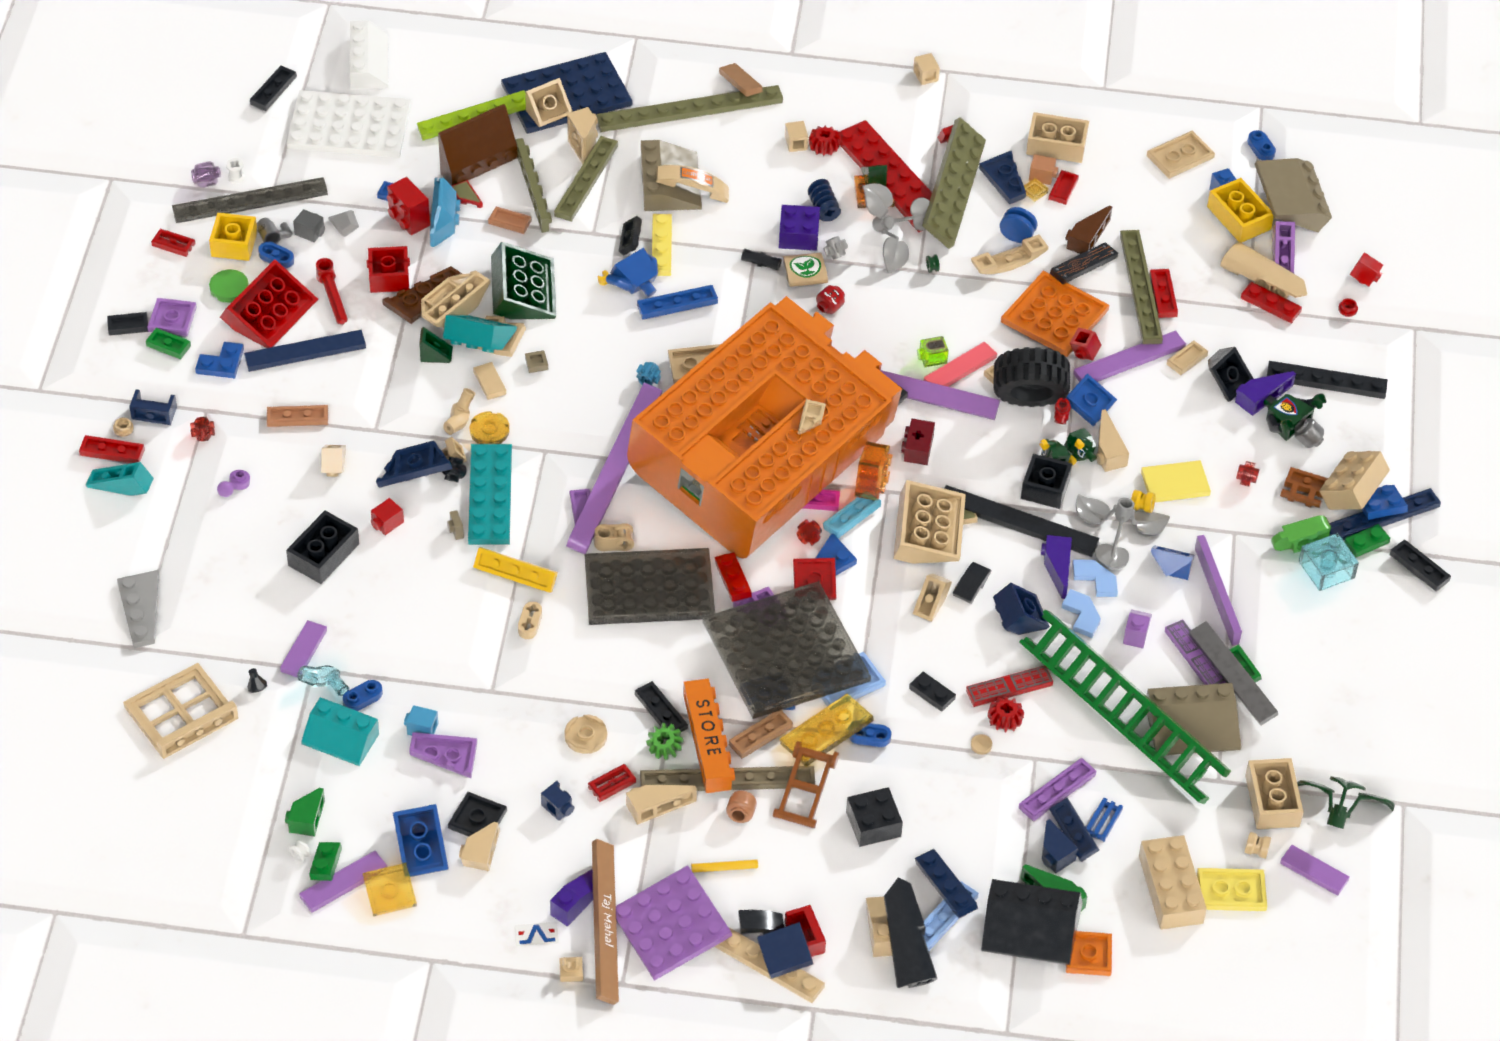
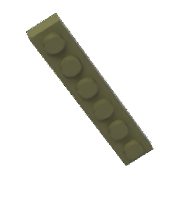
M604 136L599 137L554 210L555 217L570 222L573 221L618 147L617 140Z
M523 138L515 139L517 143V158L541 232H549V224L552 223L551 213L547 212L546 198H542L543 189L542 185H538L537 171L534 172L533 170L535 168L533 158H529V146L525 145Z

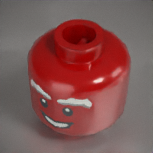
M826 286L816 296L817 308L822 313L834 314L844 305L845 293L838 286Z

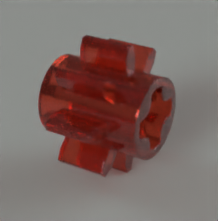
M197 417L194 423H190L191 437L196 436L198 441H209L211 435H215L214 421L209 422L207 417Z
M1246 461L1245 465H1239L1236 479L1241 480L1240 485L1249 487L1251 483L1256 484L1260 469L1255 468L1256 463Z
M805 519L797 527L799 529L796 532L797 537L805 545L810 543L813 546L821 538L819 534L822 533V529L814 520L809 523Z

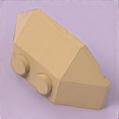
M472 271L470 274L448 277L421 299L422 318L436 327L444 328L446 315H469L479 306L490 284V279L477 271Z

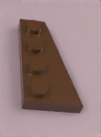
M450 266L431 275L430 279L425 282L419 281L414 284V287L406 291L403 289L392 298L386 297L382 299L383 305L412 324L422 316L421 299L448 277L462 273Z

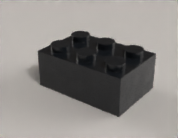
M324 510L286 550L288 566L322 584L360 544L358 528Z

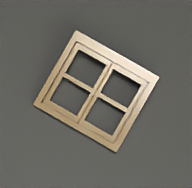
M199 663L123 702L126 711L163 759L238 719L236 704L233 701L228 702ZM195 678L205 693L181 704L172 690ZM164 695L174 709L150 722L140 707ZM210 697L218 708L193 720L186 709ZM179 714L186 725L162 738L154 726Z

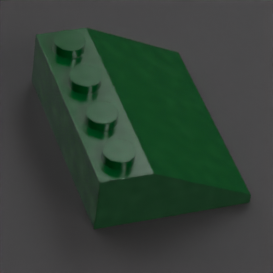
M501 241L491 255L493 314L510 320L555 319L557 316L554 259Z

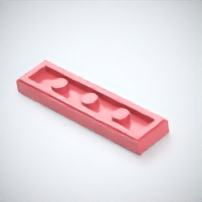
M984 341L924 377L923 381L949 387L996 359L997 352Z

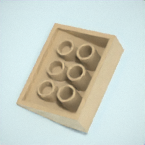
M906 480L899 496L893 559L913 564L959 561L966 494Z

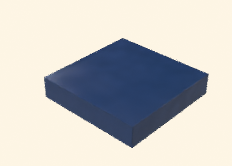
M800 922L757 937L771 979L814 964Z

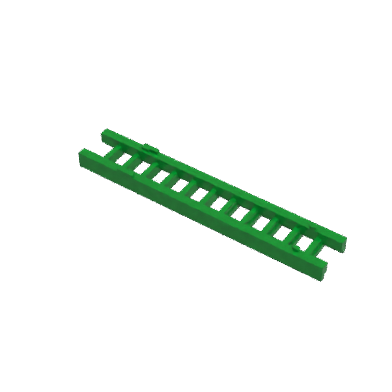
M1045 609L1042 612L1044 613L1042 617L1052 625L1038 644L1029 637H1025L1024 640L1021 639L1019 643L1196 801L1205 805L1210 797L1195 785L1197 781H1200L1210 766L1223 777H1227L1231 770L1058 617ZM1061 633L1067 639L1055 654L1050 656L1045 651L1058 634ZM1076 646L1081 653L1069 668L1065 670L1060 663L1072 648ZM1090 659L1096 666L1084 681L1080 683L1074 677ZM1105 672L1112 679L1096 697L1089 690ZM1120 685L1127 693L1116 707L1110 710L1105 703ZM1135 698L1142 706L1129 723L1126 724L1119 716ZM1150 712L1157 720L1146 734L1141 737L1134 730ZM1165 725L1173 733L1157 751L1149 743ZM1180 738L1188 747L1172 765L1165 756ZM1196 752L1204 760L1191 776L1187 778L1180 770Z

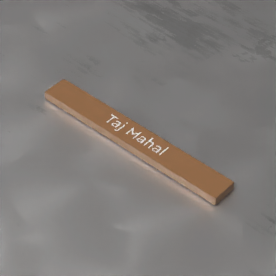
M596 838L592 841L596 999L615 1005L619 1002L614 845Z

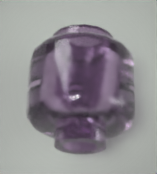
M212 161L195 164L194 169L191 170L193 183L197 184L200 188L216 185L218 178L221 177L219 166H215Z

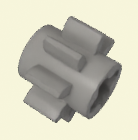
M839 236L825 241L827 246L823 249L826 257L831 255L832 259H837L846 255L845 249L848 248L845 239L840 240Z

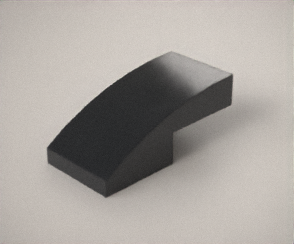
M972 562L954 589L953 596L972 604L980 588L983 589L992 570Z
M738 910L741 934L762 932V935L784 928L783 914L766 910Z

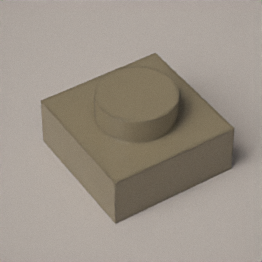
M544 350L525 353V361L529 373L548 370V362Z
M457 510L449 512L450 520L447 521L449 533L453 532L456 540L463 539V524Z

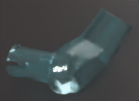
M302 666L297 673L298 681L313 687L330 685L338 696H343L345 692L349 691V686L340 677V670L334 666Z

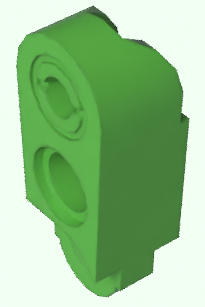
M1322 515L1282 526L1283 531L1274 535L1271 543L1274 549L1278 551L1292 549L1293 553L1314 549L1316 546L1327 542L1331 525L1327 517Z

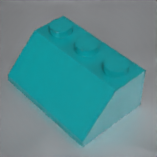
M446 315L443 339L450 340V344L462 345L464 343L467 348L478 349V347H481L483 352L494 353V350H502L516 332L517 326L471 315Z
M320 697L309 714L301 744L360 766L379 736L378 719Z

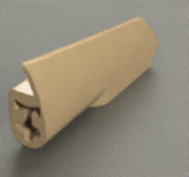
M1241 242L1233 245L1221 261L1220 266L1236 275L1241 274L1255 281V284L1286 299L1290 295L1295 298L1307 296L1305 281Z

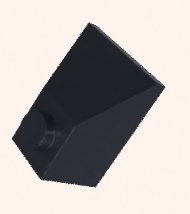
M1236 347L1219 349L1208 359L1209 370L1228 402H1231L1236 397V390L1241 384L1254 379Z

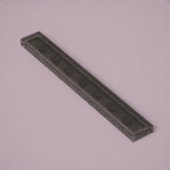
M324 177L176 204L172 205L175 222L181 223L217 216V213L229 214L328 195Z

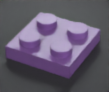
M157 298L148 324V332H153L155 328L174 335L187 337L197 308L196 302Z

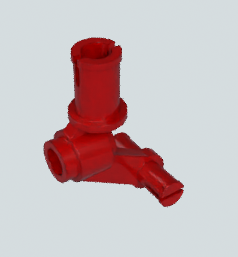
M1063 398L1058 399L1055 404L1054 422L1057 424L1066 425V422L1069 420L1071 405L1066 398L1065 400Z

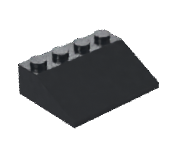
M992 879L987 901L981 951L1070 965L1083 903L1081 892Z

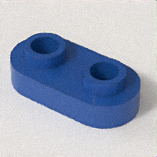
M1260 130L1251 131L1248 135L1247 143L1257 158L1260 160H1273L1276 148L1268 136Z
M264 242L259 245L258 253L260 259L268 263L276 259L285 269L290 268L294 264V254L292 251L273 242Z
M368 680L345 692L342 698L343 706L359 711L378 701L383 695L381 683L376 680Z
M867 722L852 723L848 732V737L853 743L875 747L887 746L891 742L892 736L889 727Z

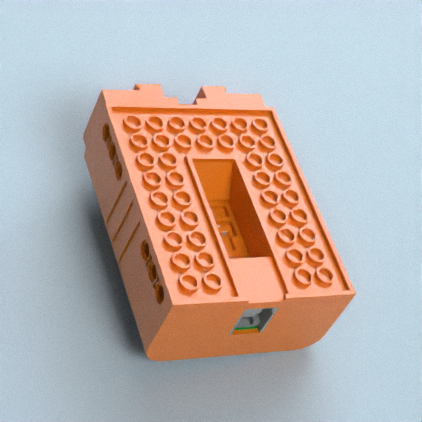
M787 296L776 305L771 302L632 419L627 450V459L632 469L728 551L734 552L737 557L742 559L749 557L883 436L885 428L895 418L902 392L900 386L880 371L882 363L866 350H863L854 358L849 353L845 352L842 354L834 348L831 340L834 325L817 311L812 317ZM806 399L825 403L826 406L821 425L802 434H797Z

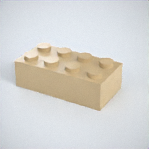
M1185 836L1141 841L1139 859L1160 930L1204 924L1207 908Z

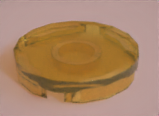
M485 411L473 417L469 431L471 438L478 444H501L509 436L510 424L508 419L501 413L497 412L495 414L492 411Z

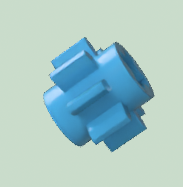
M645 362L644 365L640 364L636 370L638 373L636 378H638L639 383L642 385L644 382L649 385H653V383L658 384L661 378V370L653 362Z

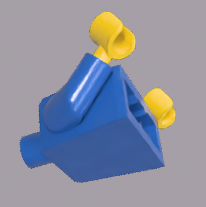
M643 247L616 263L610 272L611 274L604 270L602 271L603 276H597L600 285L611 284L629 291L631 294L642 290L647 297H650L657 291L652 285L658 275L657 259L648 254L647 250Z

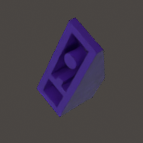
M1291 371L1251 379L1237 388L1235 403L1253 416L1266 407L1263 403L1269 395L1277 399L1292 388L1296 373Z
M1047 535L1046 543L1041 545V555L1044 556V565L1062 599H1065L1068 589L1072 538Z
M592 869L564 885L550 900V915L567 927L593 901Z

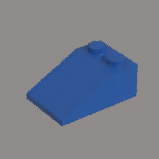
M433 804L392 812L405 878L449 870L437 805Z

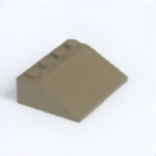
M640 140L644 211L701 210L700 189L676 183L675 187L656 182V168L661 165H680L699 169L697 152L662 140Z
M1291 158L1262 160L1254 163L1275 219L1284 222H1295L1296 226L1319 232L1332 219L1324 192L1321 189L1319 179L1311 162Z
M1232 683L1149 688L1147 690L1146 696L1210 752L1241 750L1237 703ZM1148 712L1147 716L1151 728L1157 718ZM1165 725L1153 738L1154 749L1157 751L1173 733ZM1179 738L1167 755L1182 754L1188 745Z

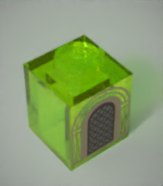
M943 336L920 340L917 356L919 360H922L924 367L947 364L949 350Z

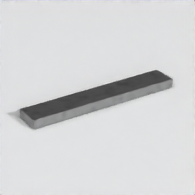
M1207 621L1189 631V636L1226 683L1233 684L1234 693L1260 726L1279 715L1278 710Z

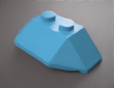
M434 177L430 226L431 247L437 246L455 234V227L459 225V214H457V211H460L461 202L457 200V192L445 178Z

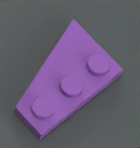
M413 732L409 752L411 756L472 779L478 742L477 738Z

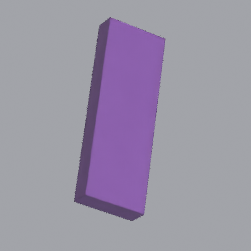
M307 620L283 661L280 671L301 678L325 636L327 626Z
M1294 845L1290 846L1280 861V864L1337 896L1350 878V876Z

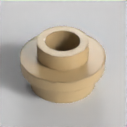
M124 417L117 419L113 425L114 433L121 437L130 435L134 430L133 423Z

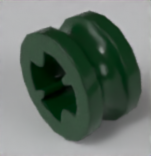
M934 254L933 257L926 256V267L929 273H932L933 270L939 272L940 265L937 254Z

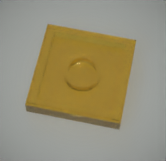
M406 863L362 873L373 917L417 906Z

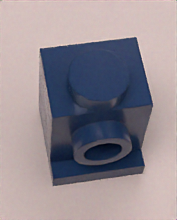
M555 781L541 792V806L558 821L573 813L575 807L572 805V798L567 791L560 789L558 781Z

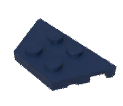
M433 440L396 450L391 461L384 468L386 473L382 478H377L376 483L381 488L450 470L453 467Z

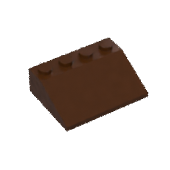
M505 104L438 133L440 174L450 185L473 179L517 159V143Z

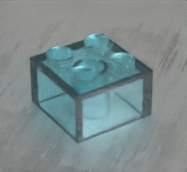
M1338 533L1303 545L1298 561L1319 591L1355 579L1359 562Z

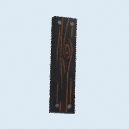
M1104 242L1051 268L1050 274L1060 283L1066 284L1116 259L1119 253Z

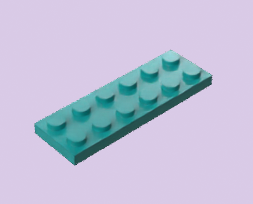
M471 444L468 545H510L512 444Z

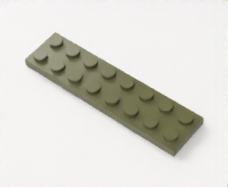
M961 117L954 121L922 224L929 233L948 249L955 245L986 139Z

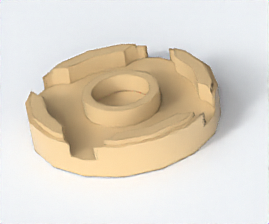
M583 715V717L579 718L578 716L574 717L565 727V742L575 752L582 754L594 753L599 751L607 741L606 725L596 716Z

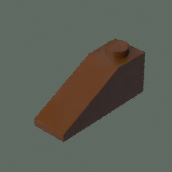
M1109 205L1077 222L1072 230L1069 229L1065 240H1067L1066 249L1079 254L1092 249L1111 220L1113 206Z

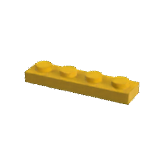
M482 547L478 548L473 568L549 593L553 591L558 572Z

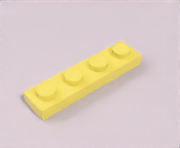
M653 214L652 256L657 259V276H671L672 214Z

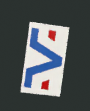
M557 922L515 925L516 946L559 943Z

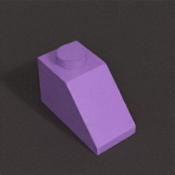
M1133 609L1130 611L1123 644L1144 649L1152 614Z

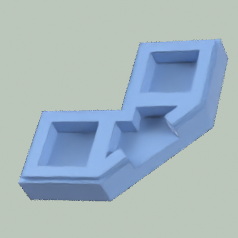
M1073 560L1074 580H1095L1096 597H1117V579L1113 573L1095 560Z
M1070 589L1062 603V608L1079 615L1073 626V631L1093 638L1100 625L1101 618L1090 596Z

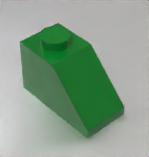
M318 788L292 803L291 810H287L285 816V823L288 824L289 833L315 837L325 803L324 788Z

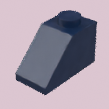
M1048 819L1045 825L1041 859L1047 868H1051L1056 874L1076 861L1078 848Z

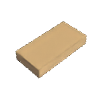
M1194 340L1170 357L1166 365L1182 375L1207 357L1209 351Z
M492 362L473 367V372L487 400L506 395V388Z

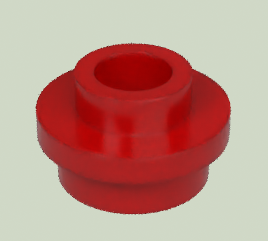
M1347 298L1340 302L1338 311L1344 316L1351 317L1357 314L1358 306L1356 301Z

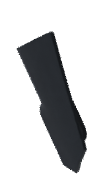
M898 877L884 895L896 987L908 986V988L932 983L938 977L924 938L925 924L912 885Z

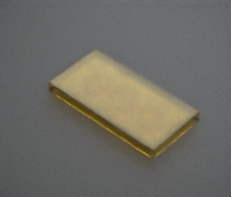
M845 694L787 733L779 741L792 755L797 741L802 742V747L827 753L872 723L874 718L871 713L849 694ZM803 756L801 763L807 767L816 759Z

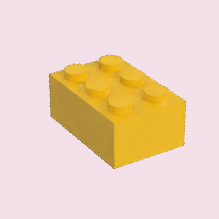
M1242 178L1210 190L1207 204L1208 209L1238 242L1242 243L1272 229L1274 217L1271 209Z

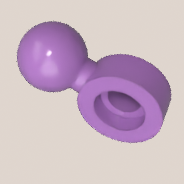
M234 470L231 472L229 482L222 481L218 484V494L222 497H229L234 489L244 490L250 485L249 473L244 470Z

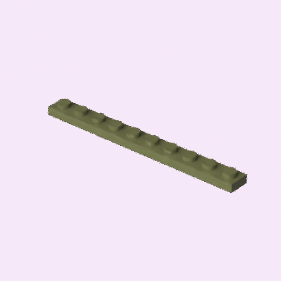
M779 85L762 87V92L747 97L740 91L600 113L596 114L600 132H607L783 103V96Z

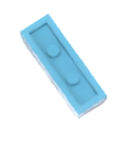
M865 491L823 523V529L840 538L880 508L881 500L870 492Z

